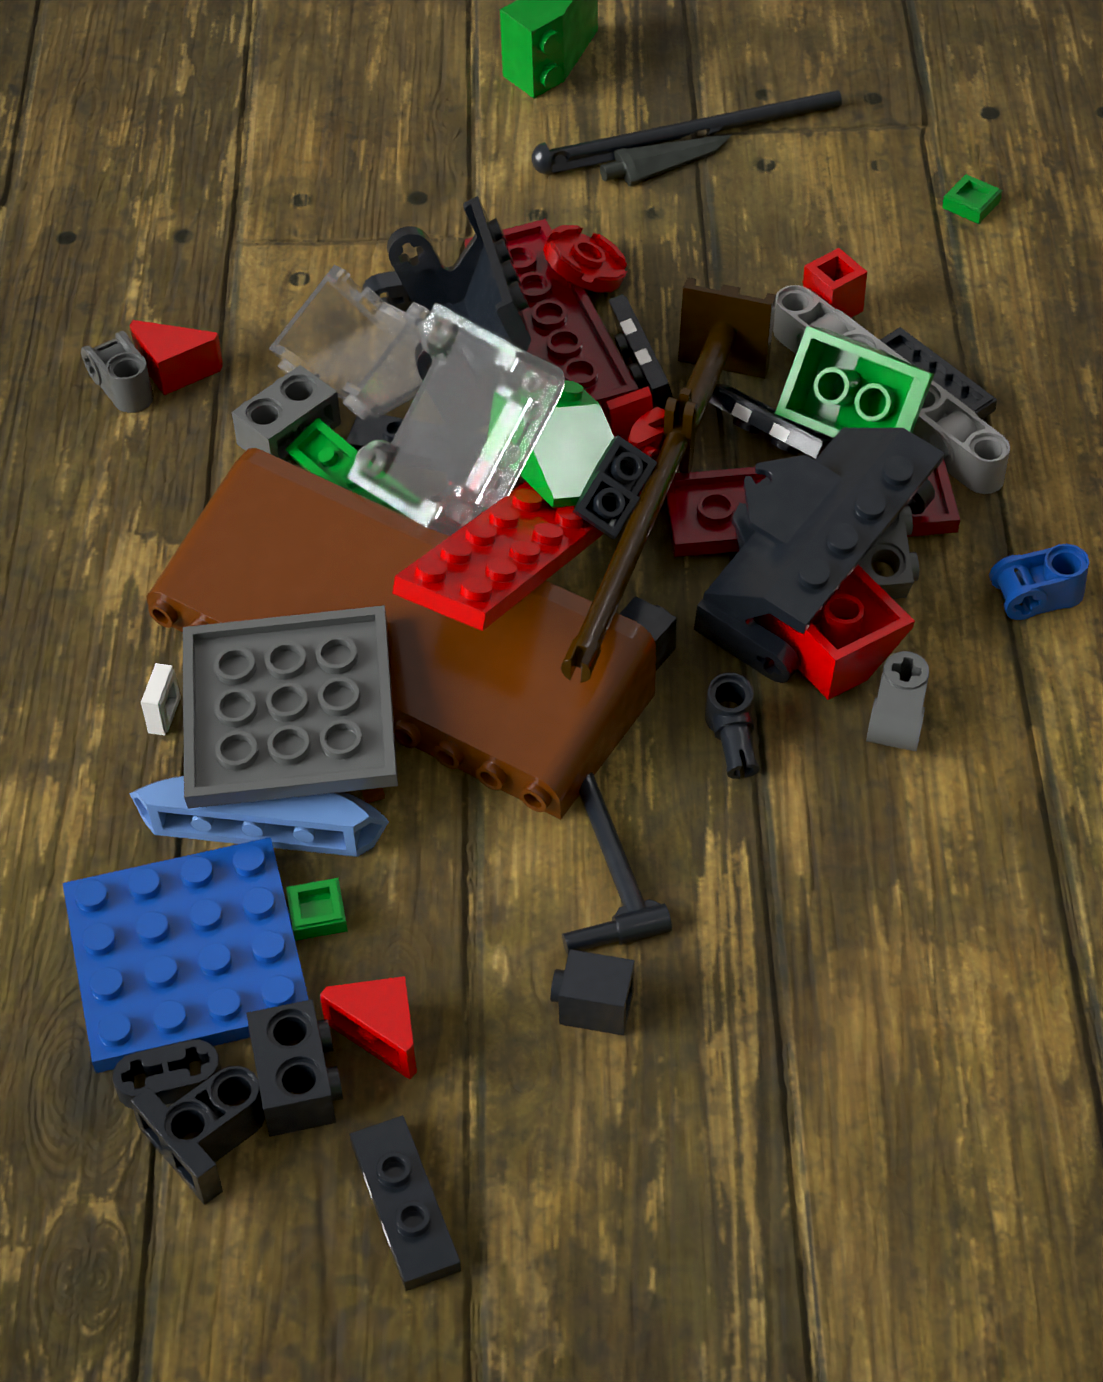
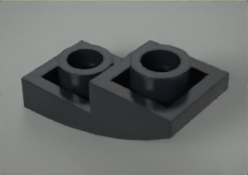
M617 435L611 440L595 467L573 513L611 539H615L640 499L638 494L658 462Z

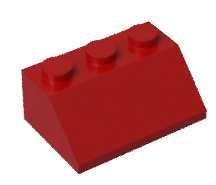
M859 565L856 566L814 618L804 634L799 633L771 614L753 618L758 624L791 645L800 658L801 665L798 669L827 700L867 681L913 629L915 620Z

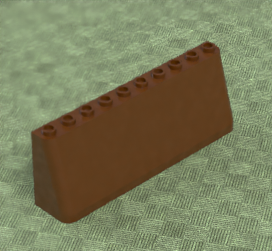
M257 448L247 449L234 463L147 595L150 616L161 626L166 628L173 627L183 632V627L385 605L396 741L407 748L415 747L435 757L447 768L459 769L479 779L489 789L495 791L502 790L522 800L527 807L536 812H546L560 820L580 795L579 790L584 779L591 772L594 775L597 773L655 696L656 643L650 632L641 624L615 612L602 642L601 653L590 679L580 683L581 668L576 667L571 680L563 675L561 665L572 640L580 631L592 601L545 581L485 630L481 631L394 595L392 591L395 575L449 536Z

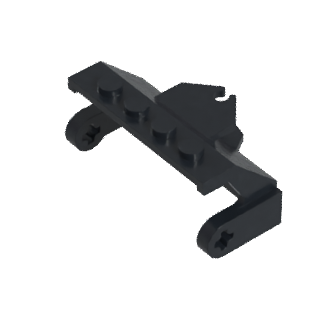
M478 196L463 204L464 211L476 234L453 266L446 267L442 264L428 235L417 227L406 226L399 228L392 233L387 242L390 263L394 267L419 315L425 336L415 348L414 358L418 373L453 439L489 424L494 390L513 388L520 368L524 372L533 368L527 353L532 339L522 310L529 308V304L521 288L522 284L513 265L515 263L506 245L507 240L496 218L491 221L489 220ZM410 242L412 247H417V256L409 258L406 253L402 254V246Z
M846 427L838 432L816 460L808 455L757 463L755 473L767 477L757 484L751 476H746L744 479L746 503H739L732 519V524L736 530L738 553L705 591L703 599L697 605L694 630L765 677L779 683L787 682L801 665L797 652L791 645L758 624L753 618L771 614L799 633L804 634L814 618L905 506H909L913 515H919L933 501L935 489L927 478L943 462L945 453L905 428Z

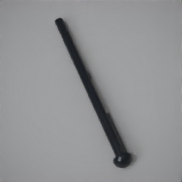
M836 90L549 149L547 144L543 142L534 148L531 161L533 167L539 173L550 175L561 171L614 161L615 150L623 148L630 149L676 141L695 132L705 130L707 136H713L719 131L840 107L842 105L841 93Z

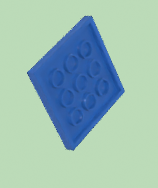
M271 837L62 883L95 1073L115 1069L117 1063L122 1058L132 1053L178 1042L199 1039L210 1043L212 1046L250 1038L247 1012L309 1000Z

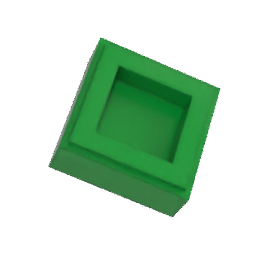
M965 174L944 196L942 208L980 224L1001 202L1002 190Z
M338 878L286 887L295 941L348 931Z

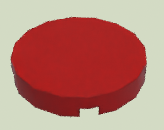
M560 225L552 229L543 251L546 260L558 274L581 288L595 292H612L620 287L627 273L624 270L627 262L616 245L604 236L594 232L591 237L581 234L583 228L577 225Z

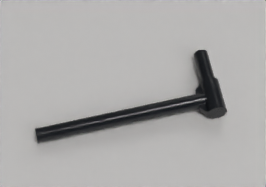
M591 772L584 779L579 794L623 906L619 907L616 914L612 916V921L563 933L562 940L567 954H569L570 949L583 951L614 942H619V945L672 932V922L665 903L660 904L651 899L644 901L594 774Z

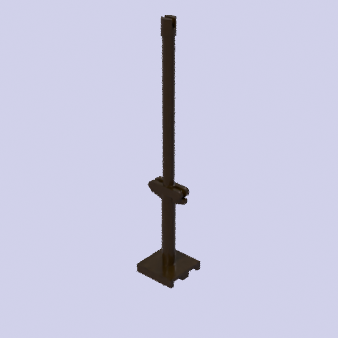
M687 278L683 286L678 361L695 364V367L686 387L681 389L679 399L671 397L667 399L664 414L663 444L655 460L658 463L645 482L639 496L640 499L633 509L580 631L572 640L563 660L561 671L567 679L571 680L576 667L581 668L580 683L590 679L601 653L602 642L679 467V471L689 474L691 472L695 434L722 371L725 370L765 379L769 369L776 294L767 293L765 299L741 295L740 287L723 284L721 290L696 286V279Z

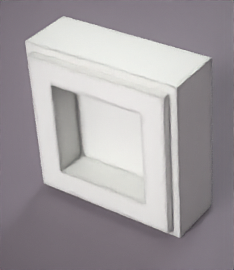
M155 663L141 700L147 730L151 734L165 735L169 731L181 698L175 670L171 665Z

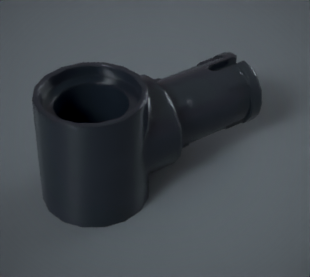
M723 673L716 676L708 687L705 721L708 727L715 733V737L722 742L728 777L740 779L739 769L743 767L744 776L747 778L754 776L760 770L751 733L755 729L751 714L753 688L744 676L737 673ZM723 701H731L736 703L739 707L726 708L721 706L719 703Z

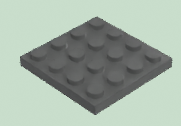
M385 605L183 627L184 799L188 809L398 786Z

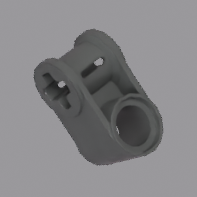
M119 331L115 333V339L94 348L89 345L81 348V356L89 375L97 385H100L117 409L126 413H135L150 406L153 402L154 394L145 358L134 347L127 333Z
M900 651L887 658L882 672L878 696L874 699L866 742L917 751L925 712L923 704L929 678V666L920 655L909 651Z

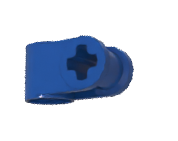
M1059 544L1052 548L1003 558L991 568L989 577L992 585L1000 589L1005 598L1004 610L1007 616L1014 620H1024L1037 614L1078 605L1083 600L1085 594L1089 558L1086 552L1076 545Z

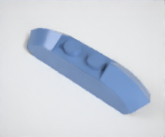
M178 776L148 784L129 793L144 823L154 835L234 844L271 837L273 848L358 857L375 846L389 823L384 815L370 804L345 792L188 809L184 799V776Z

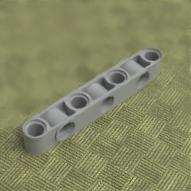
M790 285L777 292L773 325L774 336L795 354H797L806 326L831 330L908 362L845 313L832 307L810 289L804 286ZM932 380L913 434L945 453L944 461L947 472L968 489L981 494L998 491L1003 486L1010 452L1009 441L980 419L972 409Z

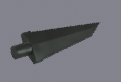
M731 135L615 150L614 157L616 161L600 166L601 177L604 181L623 177L629 186L637 185L641 181L715 154Z

